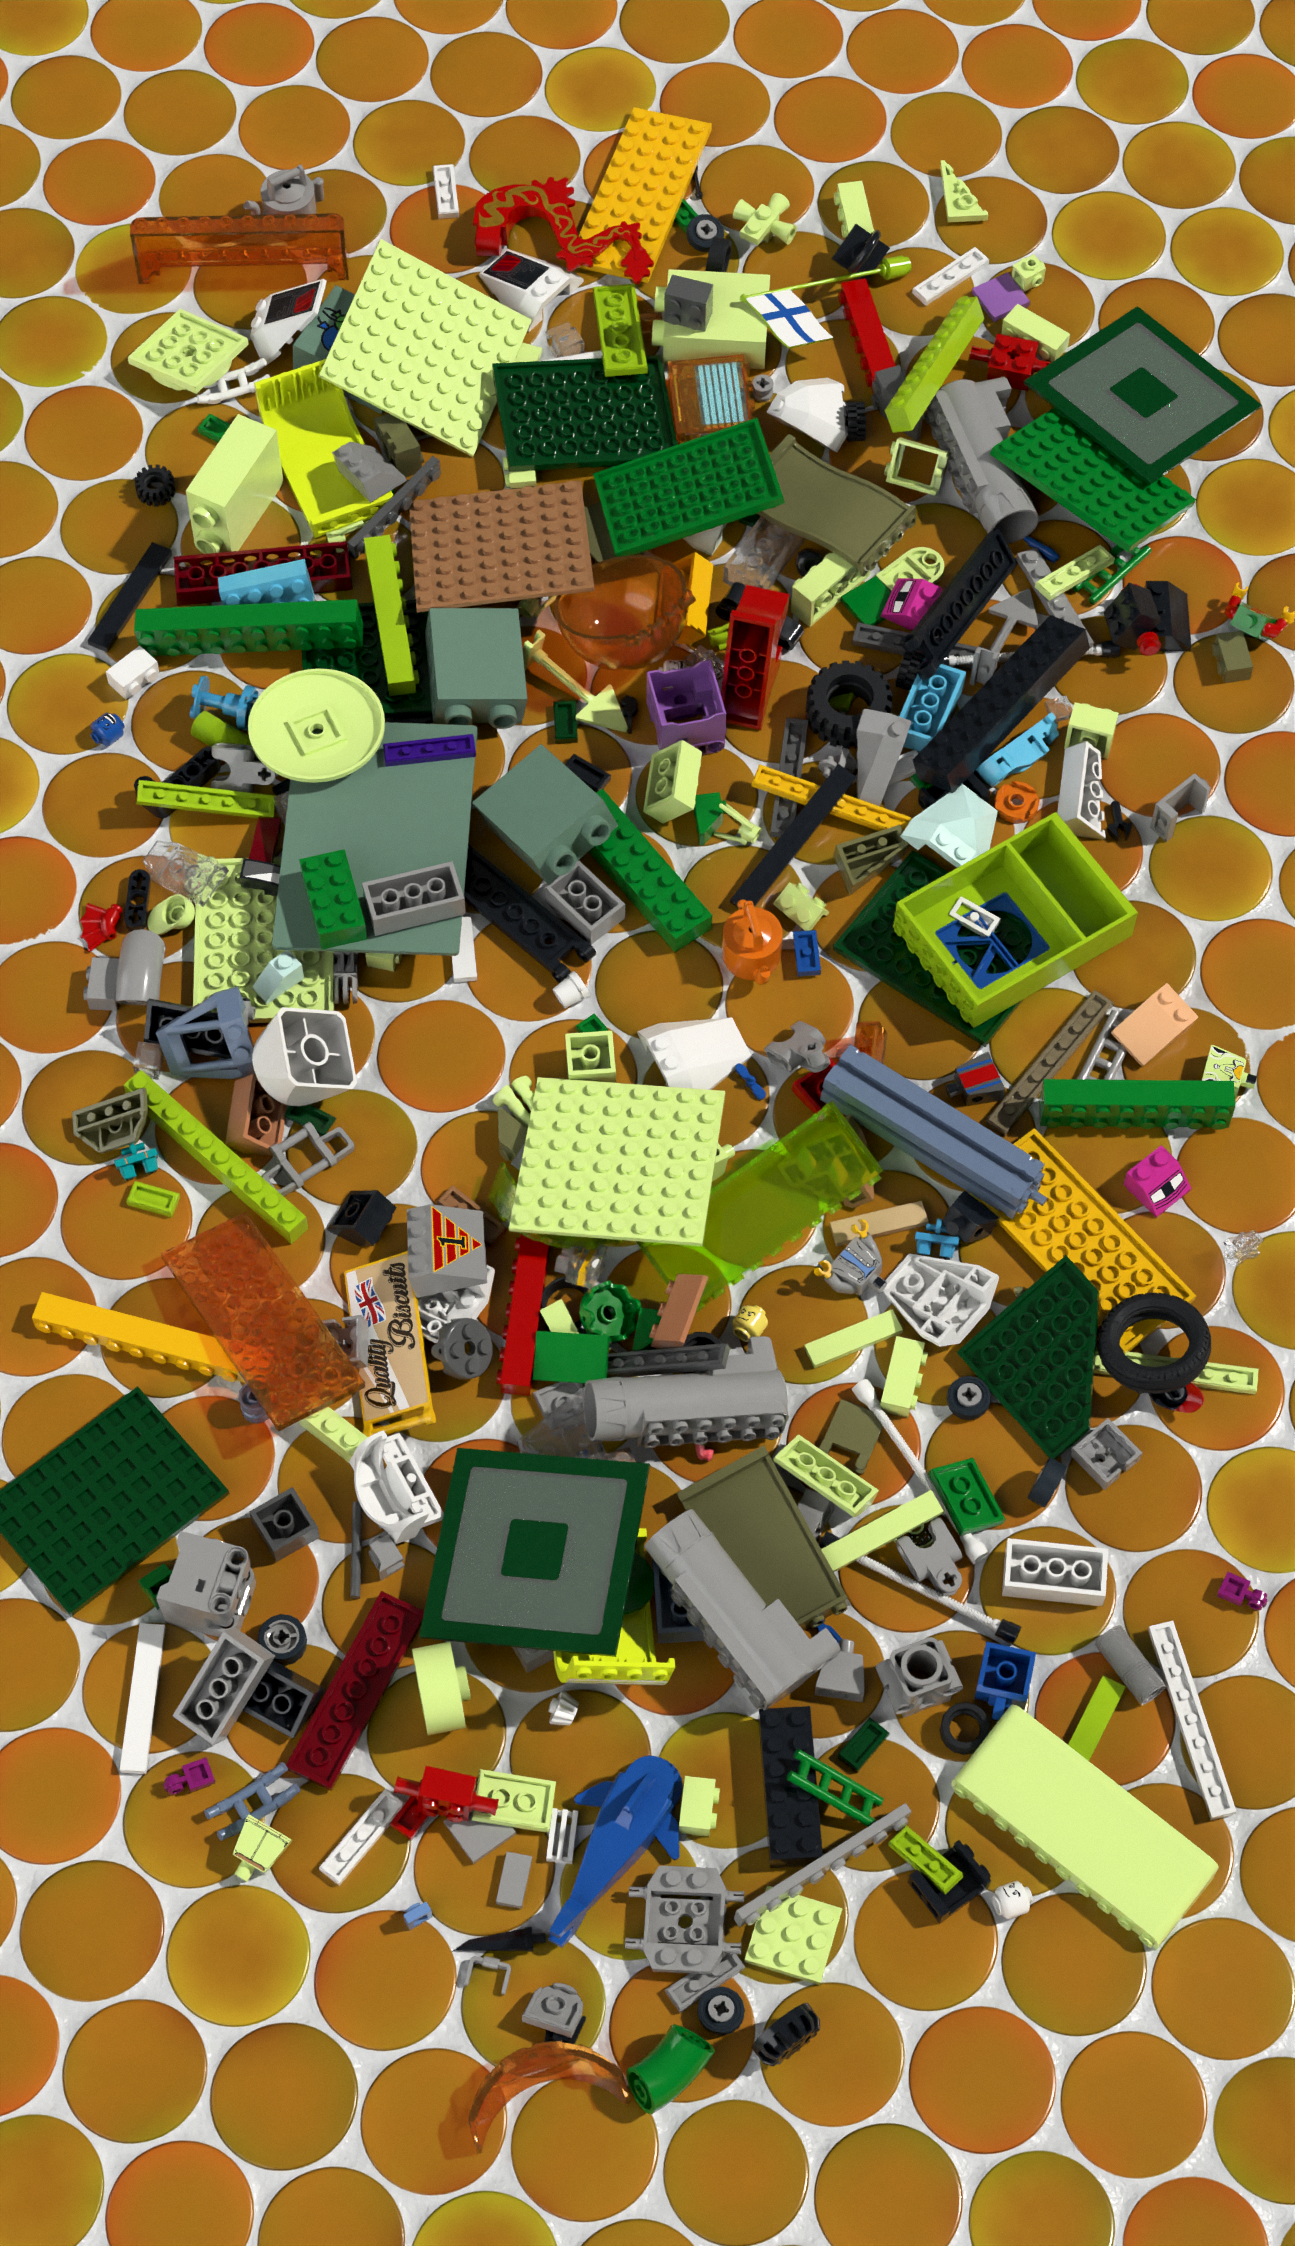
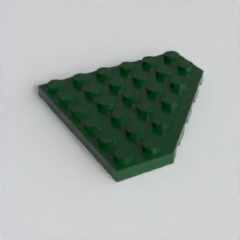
M1067 1255L956 1352L978 1378L988 1386L993 1395L1049 1458L1051 1457L1055 1460L1090 1430L1099 1291Z

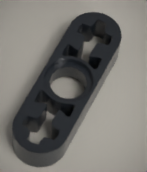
M142 869L133 871L129 876L124 920L126 928L130 932L133 930H144L147 923L151 880L149 873ZM139 878H143L141 889H138L137 886ZM135 897H142L144 899V902L140 905L131 903ZM134 912L138 913L139 920H137L136 924H132L135 917Z

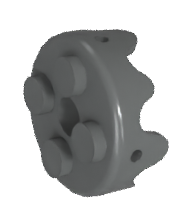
M472 1318L451 1319L449 1324L439 1329V1340L432 1347L431 1353L434 1358L442 1361L444 1365L442 1371L446 1375L454 1377L456 1380L473 1379L483 1374L488 1368L492 1358L493 1345L489 1332L483 1324ZM466 1342L470 1348L468 1355L465 1353L464 1347Z

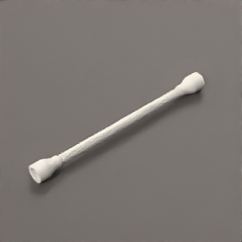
M868 1379L860 1381L852 1388L853 1393L859 1401L868 1406L870 1411L874 1412L928 1491L932 1490L947 1519L955 1527L928 1473L924 1470L919 1460H917L912 1450H910L905 1440H903L898 1430H896L891 1420H889L884 1410H882V1407H880L874 1387ZM971 1533L960 1536L965 1553L972 1564L979 1563L989 1555L984 1544L973 1537Z

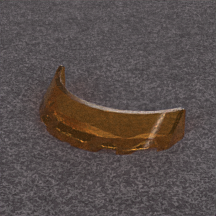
M562 2041L541 2042L534 2044L530 2048H521L508 2055L484 2078L471 2106L468 2124L476 2153L479 2154L482 2153L488 2129L499 2111L517 2094L539 2083L560 2079L588 2082L607 2090L625 2105L630 2104V2094L622 2071L604 2056L593 2051V2049L583 2045L562 2043Z

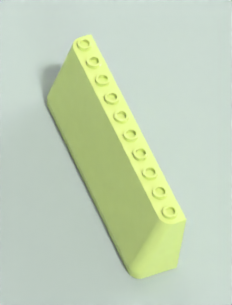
M1014 1704L999 1719L951 1783L954 1792L963 1799L968 1798L974 1803L973 1806L978 1812L983 1815L988 1814L994 1819V1823L998 1828L1003 1831L1008 1830L1015 1836L1014 1839L1018 1844L1032 1849L1038 1860L1044 1864L1049 1863L1056 1869L1055 1872L1062 1879L1072 1881L1077 1885L1076 1889L1082 1895L1092 1897L1098 1902L1097 1906L1107 1914L1112 1913L1118 1918V1922L1123 1928L1129 1931L1132 1929L1139 1935L1140 1941L1148 1947L1153 1946L1155 1949H1158L1207 1888L1219 1869L1218 1864L1209 1855L1022 1708Z

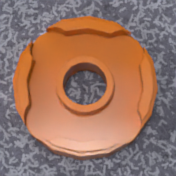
M1013 781L1011 784L1002 785L997 790L994 807L998 811L997 814L1000 818L1007 822L1018 824L1031 820L1037 814L1040 801L1032 786L1024 782ZM1019 799L1023 803L1021 805H1014L1011 803V800Z

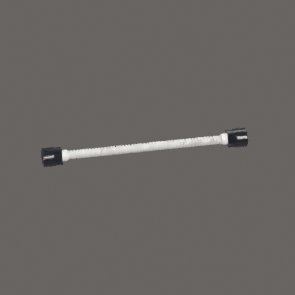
M1107 640L1091 647L1084 655L1094 654L1095 656L1100 655V658L1120 657V646L1114 644L1113 640ZM1015 652L999 653L998 661H1007ZM948 654L941 664L950 667L956 664H973L974 655L955 657Z
M827 1531L819 1546L822 1549L840 1538ZM867 1556L856 1560L857 1563H862L865 1567L873 1569V1571L879 1572V1574L882 1573V1575L888 1576V1578L893 1579L897 1583H902V1585L908 1586V1588L911 1587L912 1590H917L920 1594L928 1596V1598L934 1599V1601L937 1600L940 1604L943 1603L946 1607L954 1609V1611L960 1612V1614L963 1613L966 1617L969 1616V1618L975 1619V1621L987 1627L989 1626L992 1631L996 1632L995 1636L1012 1645L1020 1633L1021 1626L1005 1619L1002 1621L998 1619L992 1620L991 1617H986L983 1613L980 1614L977 1610L969 1608V1606L963 1605V1603L960 1604L957 1600L954 1601V1599L948 1598V1596L936 1590L934 1591V1589L928 1588V1586L925 1587L922 1583L919 1584L916 1580L908 1578V1576L905 1577L904 1574H899V1572L893 1571L890 1567L879 1564V1562L873 1561V1559L870 1560Z

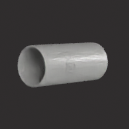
M1121 1625L1111 1628L1096 1641L1095 1645L1098 1650H1100L1107 1662L1111 1664L1110 1666L1114 1668L1113 1670L1117 1672L1120 1679L1126 1684L1140 1705L1150 1702L1164 1691L1166 1684L1158 1676L1154 1668L1151 1667L1145 1656L1141 1654L1142 1652L1138 1650L1139 1648L1135 1646Z

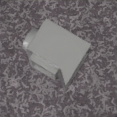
M388 1534L384 1537H376L369 1543V1557L379 1571L380 1581L405 1567L402 1562L404 1559Z

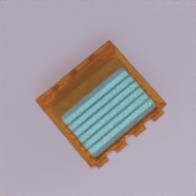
M744 354L667 361L673 421L678 444L685 442V435L713 433L757 418L752 416V412H755L754 399H750L752 381L747 380V376H750L749 363H745Z

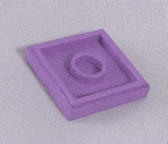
M1008 272L972 288L973 296H977L980 305L993 322L1006 317L1017 304L1024 308L1030 305L1029 299Z

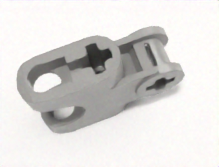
M217 743L212 746V757L227 762L231 773L225 776H216L211 781V788L253 793L254 784L269 785L278 775L266 767L258 757L254 756L251 745ZM264 768H267V772L270 773L269 775L263 770Z
M797 1021L790 1027L794 1032L790 1039L784 1042L772 1041L764 1047L770 1062L789 1072L799 1065L815 1073L823 1071L830 1064L829 1056L822 1052L823 1045L826 1043L824 1036L818 1029L802 1021Z
M937 1517L931 1520L928 1530L933 1538V1545L931 1547L919 1548L912 1542L910 1537L903 1536L896 1540V1548L916 1581L920 1582L929 1578L937 1592L949 1597L957 1592L962 1583L961 1574L954 1562L962 1559V1553L942 1519ZM945 1578L946 1580L951 1579L953 1581L951 1586L950 1584L944 1585L943 1581Z

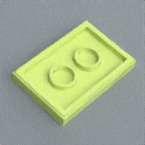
M480 1769L476 1795L499 1799L495 1816L473 1810L472 1821L549 1833L556 1781Z

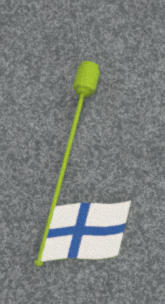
M902 255L882 259L879 269L746 296L742 294L740 300L741 302H746L760 315L774 336L788 349L832 340L834 337L819 324L807 306L792 290L880 273L885 280L904 277L911 272V261L908 257Z

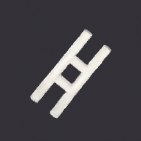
M261 358L244 366V368L227 372L213 385L204 386V388H211L218 385L220 393L197 395V403L218 404L230 398L250 392L254 393V383L270 378V376L266 374L249 384L246 376L248 377L259 372L261 368L267 365L266 360ZM238 378L240 387L228 390L226 382Z

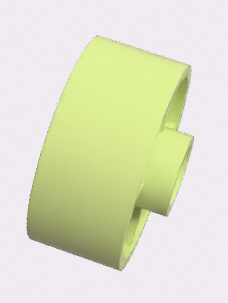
M450 1642L412 1649L427 1735L466 1728L462 1701L471 1700L465 1666L455 1668Z

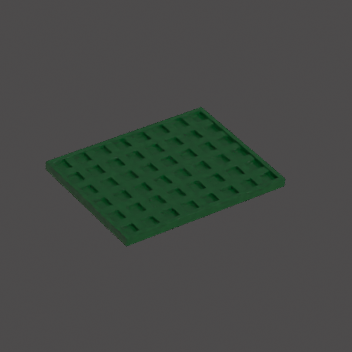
M137 1386L0 1490V1534L71 1618L230 1493Z

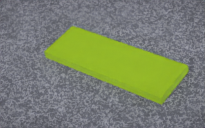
M635 284L593 287L605 377L648 373Z

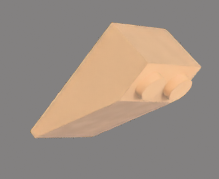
M1166 983L1120 1023L1111 1034L1143 1067L1190 1029L1199 1017Z

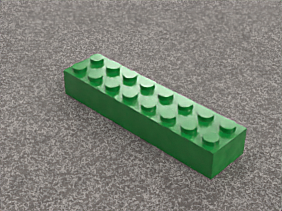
M602 788L596 792L603 799L618 826L611 832L609 838L604 843L594 846L588 852L676 953L712 929V914Z
M1043 1079L1039 1098L1040 1126H1047L1048 1128H1057L1059 1126H1070L1072 1128L1094 1126L1098 1129L1105 1127H1118L1120 1129L1141 1127L1143 1129L1165 1127L1166 1129L1188 1127L1194 1130L1200 1128L1221 1130L1229 1128L1235 1110L1234 1081Z

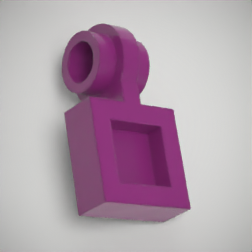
M1227 1572L1217 1597L1241 1606L1244 1598H1246L1248 1606L1255 1610H1262L1268 1602L1266 1599L1267 1594L1263 1591L1254 1589L1251 1592L1248 1590L1251 1581Z
M205 1757L183 1765L184 1776L179 1777V1774L170 1775L164 1779L165 1784L163 1786L165 1791L169 1792V1795H175L184 1790L183 1785L186 1783L190 1792L215 1784V1779Z

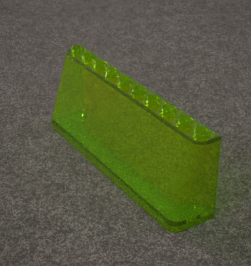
M833 1101L822 1107L817 1112L818 1114L812 1115L811 1118L711 1189L703 1246L636 1241V1246L667 1287L670 1280L675 1281L677 1274L705 1275L708 1277L695 1313L705 1307L703 1303L710 1297L715 1300L725 1292L723 1287L730 1282L734 1286L744 1279L743 1273L748 1269L755 1271L764 1264L762 1259L770 1254L773 1258L784 1250L782 1245L788 1240L794 1243L803 1236L801 1231L809 1226L813 1229L823 1221L821 1217L829 1212L832 1215L843 1206L840 1203L846 1198L852 1201L862 1193L860 1188L868 1184L871 1187L882 1179L879 1174L883 1172V1169Z

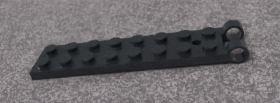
M994 528L986 535L912 632L900 640V644L906 653L912 652L920 646L927 658L926 661L917 665L915 669L922 680L928 679L936 673L937 668L1018 564L999 528Z
M468 844L464 889L465 901L546 968L558 983L571 973L568 967L560 961L572 950L586 963L596 955V951L590 943L583 940ZM551 939L553 943L545 944V940Z

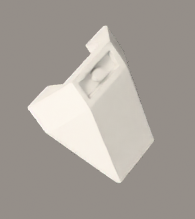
M486 1265V1284L418 1297L423 1338L437 1343L439 1340V1329L449 1324L451 1319L472 1318L476 1320L489 1302L495 1273L494 1268Z

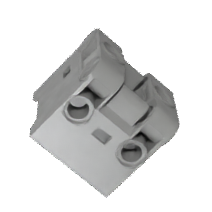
M180 1531L176 1541L180 1549L169 1582L160 1586L156 1597L165 1623L219 1638L223 1631L228 1630L222 1628V1626H230L232 1622L234 1624L230 1628L236 1627L241 1630L256 1587V1579L250 1567L251 1563L247 1551L241 1546L228 1544L218 1539Z

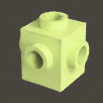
M1033 254L1027 258H1022L1013 265L1011 277L1020 289L1025 292L1033 287H1038L1044 282L1046 267Z

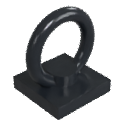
M854 224L831 260L851 274L874 270L890 248L879 240L881 237L879 230H874L870 234L858 224ZM866 275V276H861V277H856V278H858V279L866 278V280L868 281L869 278L871 277V275Z

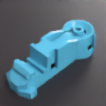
M1052 712L1011 743L990 756L975 771L985 783L994 787L1009 775L1027 770L1048 753L1049 748L1044 741L1049 745L1059 736V731L1057 730L1058 722L1055 720L1056 716Z

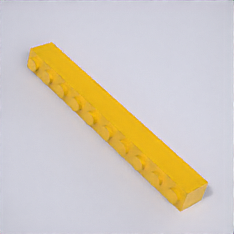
M44 1292L41 1293L32 1316L35 1328L43 1333H58L66 1339H81L89 1345H104L109 1350L116 1352L123 1350L138 1358L145 1356L152 1358L157 1363H172L183 1370L191 1368L198 1370L206 1376H212L213 1374L221 1376L229 1382L240 1381L246 1384L251 1381H260L267 1386L275 1365L273 1352Z

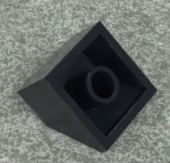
M378 1190L350 1191L327 1230L358 1246H374L379 1241L385 1226L392 1220V1214L397 1207Z

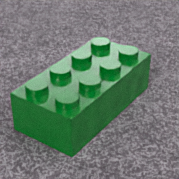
M345 849L299 859L301 875L321 950L367 940L366 925Z

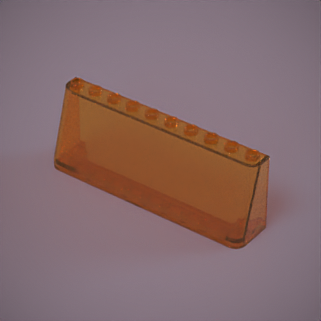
M339 214L139 217L134 219L130 225V237L139 284H149L150 277L155 273L156 276H159L160 267L327 264L328 272L335 271L338 275V280H349L347 237L344 219Z

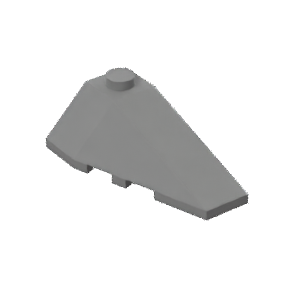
M863 709L856 730L858 747L856 752L858 759L857 799L877 806L881 805L911 725L910 720L890 713Z

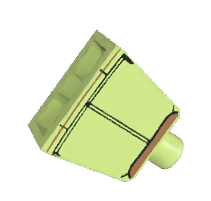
M248 1814L233 1851V1855L242 1860L234 1874L247 1882L255 1868L265 1874L291 1844L292 1840Z

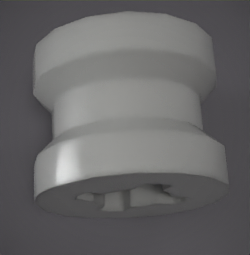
M758 375L753 379L752 397L756 401L767 402L772 398L774 385L772 378L768 375Z

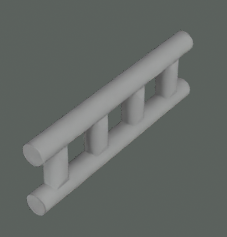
M1115 1010L1110 1012L1077 1079L1099 1080L1090 1076L1094 1065L1107 1070L1103 1080L1114 1079L1127 1053V1050L1120 1043L1108 1038L1112 1029H1115L1122 1023L1117 1020L1120 1015L1119 1012ZM1103 1047L1116 1052L1112 1062L1099 1057Z

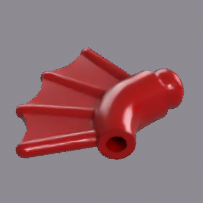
M90 903L86 904L85 915L80 919L83 926L80 938L87 942L88 952L93 951L105 940H112L117 937L115 926L122 913V908L119 905L112 904L106 910Z

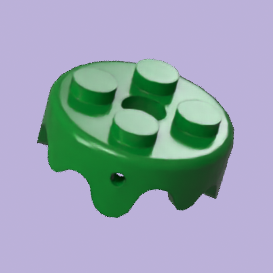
M610 1280L591 1287L582 1297L579 1310L580 1320L588 1334L610 1336L609 1344L627 1339L636 1330L635 1317L640 1311L641 1303L629 1294L625 1285L612 1284ZM604 1307L610 1311L611 1317L609 1320L603 1314Z

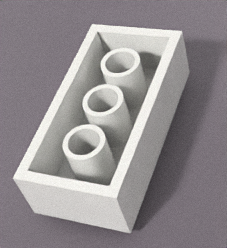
M1008 1538L1005 1547L1002 1596L1103 1606L1106 1597L1108 1549Z

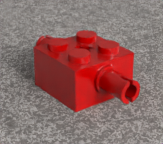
M1002 334L996 335L994 347L991 350L972 346L969 358L970 360L988 363L987 380L1006 377L1011 388L1028 391L1029 387L1024 384V381L1032 376L1034 372H1038L1052 363L1037 359L1039 342Z
M425 1766L423 1779L420 1782L397 1776L394 1793L416 1797V1800H418V1810H421L422 1814L430 1817H436L437 1815L446 1816L448 1820L461 1823L462 1820L468 1821L470 1812L472 1813L473 1810L495 1816L499 1799L476 1795L477 1777Z

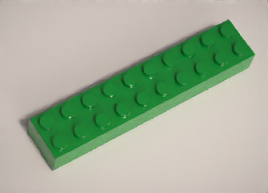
M357 599L136 609L134 633L137 642L152 657L266 651L285 652L288 650L307 651L310 649L330 650L333 648L352 649L363 646V621Z

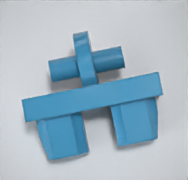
M937 1218L936 1225L928 1223L926 1225V1231H933L935 1234L916 1232L917 1254L930 1256L931 1243L941 1245L939 1257L952 1259L955 1247H958L959 1237L940 1235V1232H948L946 1227L941 1225L942 1218Z

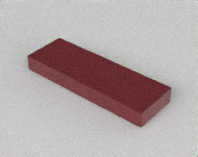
M258 817L249 859L273 863L281 828V818Z

